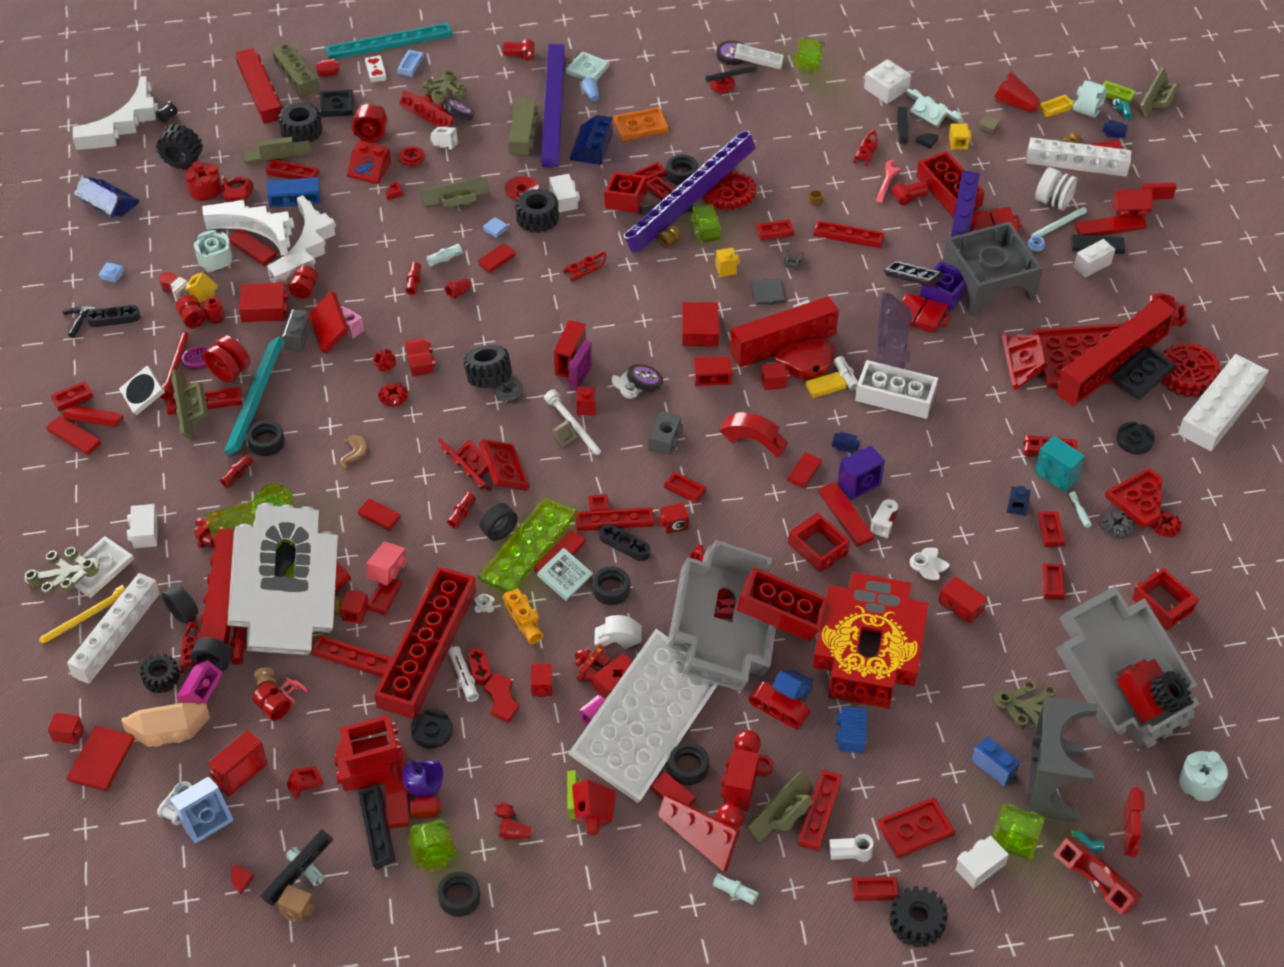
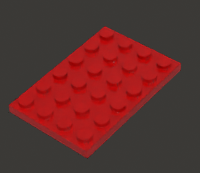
M1122 324L1032 330V335H1039L1042 341L1047 367L1042 372L1047 388H1058L1057 385L1062 375L1061 370L1066 365L1073 363L1078 356L1085 354L1090 347L1097 345L1102 338L1109 336L1114 329L1121 327ZM1108 380L1105 384H1114V383L1111 382L1110 380Z

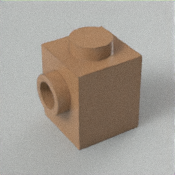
M287 885L277 902L280 914H283L288 920L293 922L297 920L304 923L307 916L310 917L315 908L312 894L291 885Z

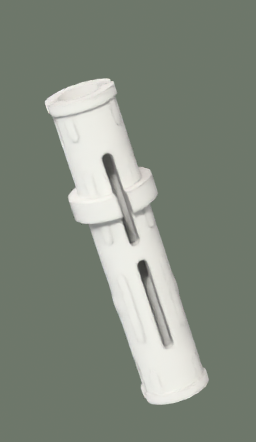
M454 646L448 650V654L458 676L459 687L463 689L468 702L476 701L479 698V694L474 685L475 679L469 673L460 647Z

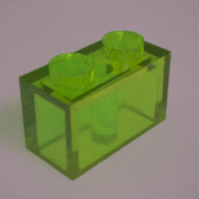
M713 204L692 207L690 222L691 225H694V234L699 238L700 243L720 240L721 226Z

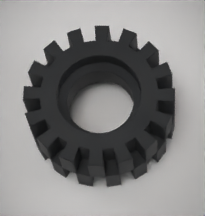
M156 653L154 658L152 655L149 656V661L145 659L143 661L144 664L140 666V675L147 689H150L151 692H154L156 689L157 693H161V689L167 692L168 687L170 689L174 688L173 683L177 685L178 679H180V672L175 658L173 659L171 655L167 657L166 653H163L162 656ZM159 669L168 670V672L161 677L152 676V674Z
M1167 671L1156 677L1151 682L1152 686H1150V690H1153L1151 696L1156 698L1154 702H1159L1158 707H1164L1163 711L1175 712L1188 705L1191 700L1189 696L1191 690L1187 689L1190 687L1189 684H1185L1186 679H1181V674H1176L1175 671Z

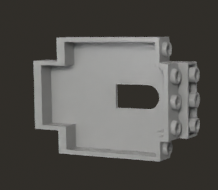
M715 540L713 545H709L702 562L697 559L687 558L681 568L667 647L686 653L683 674L740 692L748 682L749 673L764 677L771 666L776 627L741 613L736 609L745 579L752 568L756 567L767 572L771 566L772 558ZM721 589H727L735 596L732 623L714 617L717 594Z
M1114 586L1059 617L1071 639L1055 649L1087 703L1097 704L1096 718L1107 736L1113 733L1118 736L1127 731L1137 749L1143 746L1148 749L1158 743L1156 741L1157 738L1162 737V739H1165L1174 734L1172 731L1174 728L1177 727L1180 730L1190 724L1188 720L1195 717L1193 708L1200 705L1196 697L1191 699L1190 703L1175 712H1163L1142 724L1116 681L1118 679L1116 672L1128 665L1136 669L1134 664L1146 659L1148 662L1155 658L1164 673L1175 671L1176 674H1181L1180 678H1185L1186 681L1184 683L1190 686L1187 688L1188 690L1197 686V683L1145 598L1128 607L1117 587Z

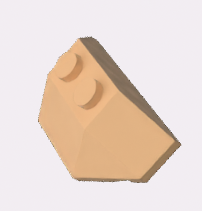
M179 703L139 710L128 717L122 718V724L126 734L134 735L136 740L147 747H158L163 744L181 743L185 740H191L210 719L207 704Z

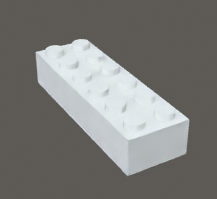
M1235 354L1183 418L1178 434L1212 452L1262 388L1269 370Z

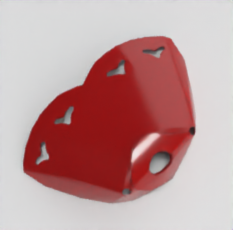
M820 338L808 339L804 343H791L778 352L775 360L777 363L784 362L785 369H788L789 374L801 380L819 378L831 368L835 353L834 345ZM815 365H818L820 367L819 371L813 372V367Z

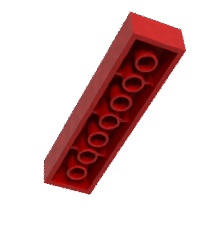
M1159 298L1153 303L1150 302L1145 309L1138 311L1133 318L1126 320L1121 327L1114 329L1109 336L1102 338L1097 345L1090 347L1085 354L1078 356L1070 365H1066L1061 370L1062 375L1057 385L1056 395L1072 407L1076 406L1110 380L1113 374L1146 345L1152 348L1169 334L1176 310Z
M437 567L374 694L378 709L412 719L417 716L477 591L475 576Z

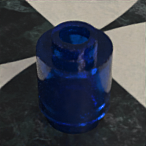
M1109 120L1108 123H1104L1102 132H1105V136L1125 138L1128 125H1125L1123 122Z
M844 432L835 433L832 447L838 451L854 454L855 450H859L861 440L858 439V435Z

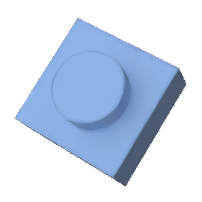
M106 262L99 273L100 279L116 283L124 271L123 266Z

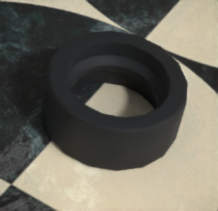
M683 154L671 157L666 165L667 178L676 185H681L698 170L697 161L693 157ZM678 167H687L691 169V171L686 173H680L674 171V169Z
M264 420L257 422L247 432L249 447L256 455L271 456L278 453L284 446L283 430L274 421ZM265 433H272L277 436L276 439L269 443H258L255 441L258 436Z
M499 503L485 512L480 520L479 527L490 540L497 541L512 532L517 524L518 516L509 505Z
M610 566L600 569L594 575L592 580L593 595L599 602L606 605H618L628 598L630 578L626 571ZM614 579L621 582L623 588L617 592H606L600 588V584L603 581Z
M173 584L162 592L163 602L172 615L180 622L187 623L198 614V608L194 600L180 585Z
M204 637L196 640L190 657L195 665L208 660L221 671H225L229 666L233 652L229 645L223 641Z
M687 742L674 747L669 756V771L673 779L681 784L693 785L701 782L707 776L709 757L702 746ZM690 755L701 761V768L694 772H685L677 767L676 762L682 756Z
M456 871L450 873L438 885L437 894L440 906L451 916L463 917L469 915L480 903L481 894L478 881L467 872ZM464 884L471 888L472 897L467 902L454 904L447 900V890L454 885Z

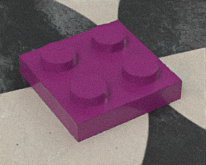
M585 340L577 348L574 359L569 361L568 369L570 370L568 381L570 382V390L577 392V387L582 385L592 368V342Z

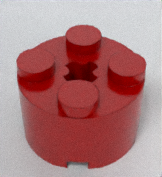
M371 104L359 106L352 123V132L360 138V141L376 143L379 139L383 138L388 123V117L384 108Z
M195 161L186 170V185L193 199L207 201L209 197L213 196L215 198L221 193L222 184L216 165Z

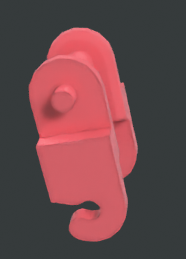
M285 678V683L281 687L277 686L281 693L291 701L292 705L295 704V700L289 694L294 689L303 690L304 693L307 692L304 685L289 678ZM288 685L291 686L287 692L284 690Z

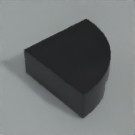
M932 133L922 134L916 138V143L930 149L937 142L939 135Z

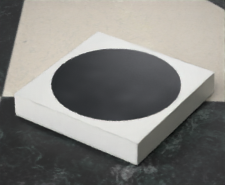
M149 366L143 368L119 388L135 415H138L165 393Z

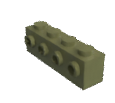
M290 43L272 48L275 64L300 98L318 91L317 84H319L317 76L312 74L311 68L306 66L303 57L298 55L296 48H293Z
M516 98L509 136V154L529 155L530 149H533L534 139L532 137L535 138L536 130L534 126H537L536 115H539V106L536 105V99Z

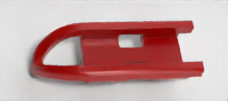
M872 129L862 140L853 163L856 164L859 158L867 160L865 166L869 165L878 145L875 129ZM871 135H874L875 142L869 138Z
M602 251L595 256H587L579 263H571L563 269V273L570 272L573 275L570 278L571 282L592 273L604 265L606 252ZM603 256L601 263L597 265L594 260ZM585 267L588 269L587 271H584V272H582V270H581V269H583V268H585Z
M193 621L189 622L182 639L180 673H184V666H195L190 655L197 637L193 635L188 636L192 627L196 630L197 634L200 629Z

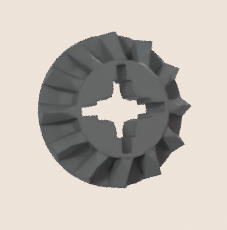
M509 378L508 381L501 385L493 387V392L497 400L502 399L503 402L509 400L512 403L513 399L518 400L519 396L522 395L523 386L518 380Z
M1112 511L1110 514H1105L1101 526L1109 536L1124 538L1132 532L1133 520H1129L1128 515L1124 516L1121 512L1115 513ZM1114 522H1121V525H1114Z

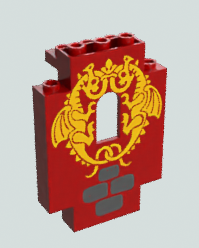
M852 572L849 588L828 586L826 596L828 599L818 634L812 667L832 672L828 698L890 709L894 683L915 687L929 603L909 599L911 582ZM862 629L882 633L879 652L875 657L867 658L858 652Z

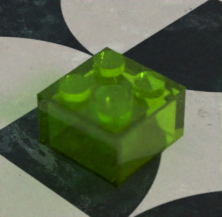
M1002 803L992 838L1006 852L1032 860L1045 817L1040 816L1036 812L1019 809L1015 805Z

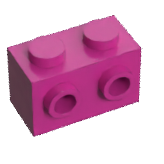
M208 660L195 665L176 699L182 703L207 704L223 672Z

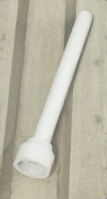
M555 389L548 391L544 396V400L549 405L555 406L566 420L571 421L574 430L595 455H599L601 453L600 448L561 403L560 394Z

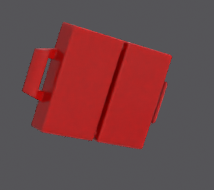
M1009 206L991 209L990 214L988 210L974 212L971 220V229L973 232L1011 222L1018 232V228L1022 227L1019 215L1016 214L1014 216Z
M908 293L903 301H897L891 310V313L894 314L895 322L910 326L915 325L920 330L932 333L936 332L939 326L946 327L951 319L950 314H946L948 304L928 299L926 302V298Z
M1138 786L1131 787L1124 806V855L1132 856L1133 858H1136L1138 854L1139 840L1141 838L1140 811L1145 810V793Z

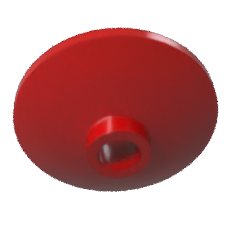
M514 177L505 184V193L509 198L516 200L524 191H529L532 188L538 189V184L530 177Z

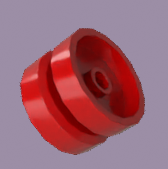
M226 335L221 336L213 346H210L203 353V360L207 368L218 379L227 383L233 382L239 376V373L244 372L251 363L245 348L234 338Z

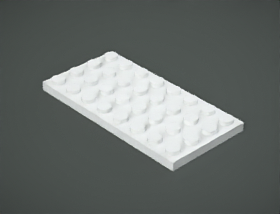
M655 629L568 753V755L637 803L641 801L669 759L671 751L679 744L718 685L683 674L686 653L667 647L669 637Z

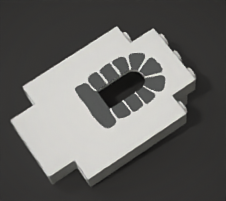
M262 503L257 506L253 527L249 524H241L236 526L234 530L227 626L248 627L247 651L309 655L311 652L312 632L330 633L333 629L338 535L329 531L318 533L319 510H314L313 507L294 508L292 505H282L280 507L274 506L272 503ZM283 539L291 540L296 547L294 578L274 576L276 545Z

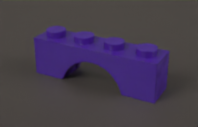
M964 170L962 172L951 237L970 232L980 173Z

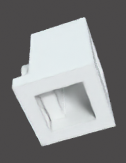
M437 127L431 133V142L434 146L441 148L449 146V149L452 150L458 144L456 128Z

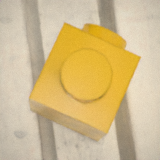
M967 123L950 125L949 140L951 150L968 149L969 140H971L972 135L971 130H968Z
M734 249L716 250L715 266L719 277L737 275V265L740 264L738 254H735Z
M201 272L191 277L185 290L195 296L201 303L215 296V290L218 285L204 272Z

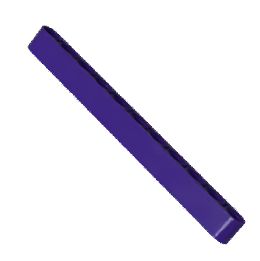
M548 44L542 167H559L564 44Z
M749 131L739 133L624 234L630 251L638 252L642 250L753 152L756 146Z

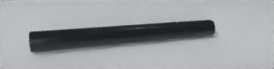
M757 65L708 75L705 77V81L711 82L758 70Z

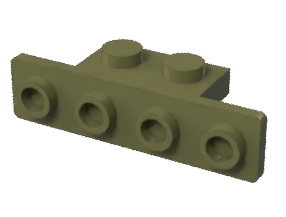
M1165 67L1160 69L1140 104V110L1143 112L1144 117H1148L1153 108L1164 109L1169 107L1179 89L1177 83L1167 84L1168 76Z
M292 137L259 141V148L243 150L246 164L311 154L309 141L293 143Z
M484 176L422 189L421 196L425 207L441 203L443 208L451 209L459 204L470 205L473 201H477L476 196L487 194L490 191L488 179Z
M172 370L171 381L175 391L174 399L177 404L176 412L179 417V430L183 436L193 440L195 439L193 423L208 416L204 387L200 382L187 387L185 376L177 370Z
M799 771L746 826L756 842L760 843L773 829L784 831L793 827L794 822L807 812L808 807L813 801L806 794L813 788V785L804 771Z

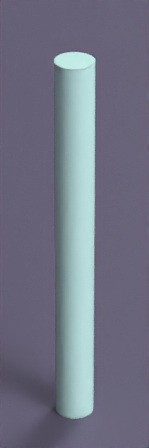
M1082 207L1031 234V237H1042L1087 213V209Z

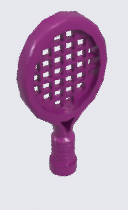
M196 346L185 351L181 356L183 366L190 369L207 367L203 359H201L203 358L201 355L209 347Z

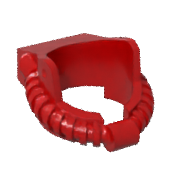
M235 176V178L228 180L223 177V184L221 185L222 195L225 196L226 203L244 200V204H247V197L250 196L254 188V184L249 177L243 178V176ZM236 183L244 184L239 188H231Z
M1155 293L1149 297V303H1153L1159 298L1176 310L1171 326L1181 327L1187 322L1186 305L1181 304L1179 307V302L1174 301L1176 298L1165 293Z

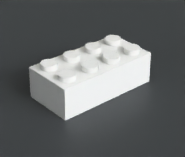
M866 360L857 385L855 401L927 419L936 393L938 378Z

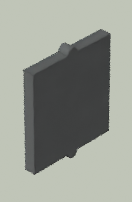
M764 278L751 281L756 305H772L773 303L785 302L780 278Z

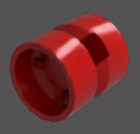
M307 265L297 267L289 285L290 293L300 299L310 297L318 279L317 271Z
M185 295L178 299L175 307L184 325L190 329L203 325L206 321V314L203 308H201L198 299L193 295Z
M272 682L262 684L252 697L253 702L263 710V713L271 721L282 719L292 706L291 701Z

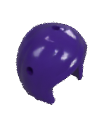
M409 761L402 773L404 787L408 792L419 797L436 794L443 782L444 771L440 761Z

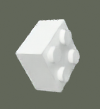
M887 59L865 73L864 89L888 104L910 88L911 74Z

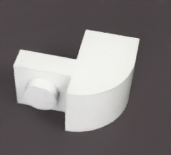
M608 616L605 619V624L595 628L594 645L596 647L599 644L607 646L616 642L624 649L641 643L642 625L627 616Z

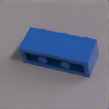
M319 177L267 181V197L270 208L298 206L297 198L302 195L312 204H321Z

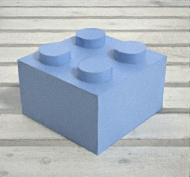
M209 777L170 799L185 832L195 844L234 821L218 786Z

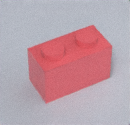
M384 541L366 563V579L388 585L392 579L397 577L399 570L406 565V548Z

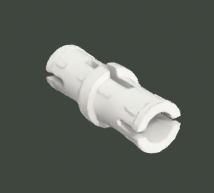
M843 356L837 357L833 363L839 370L840 376L844 378L850 391L856 390L858 380L854 376V370L848 366Z

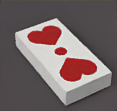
M381 56L365 58L370 82L387 80Z

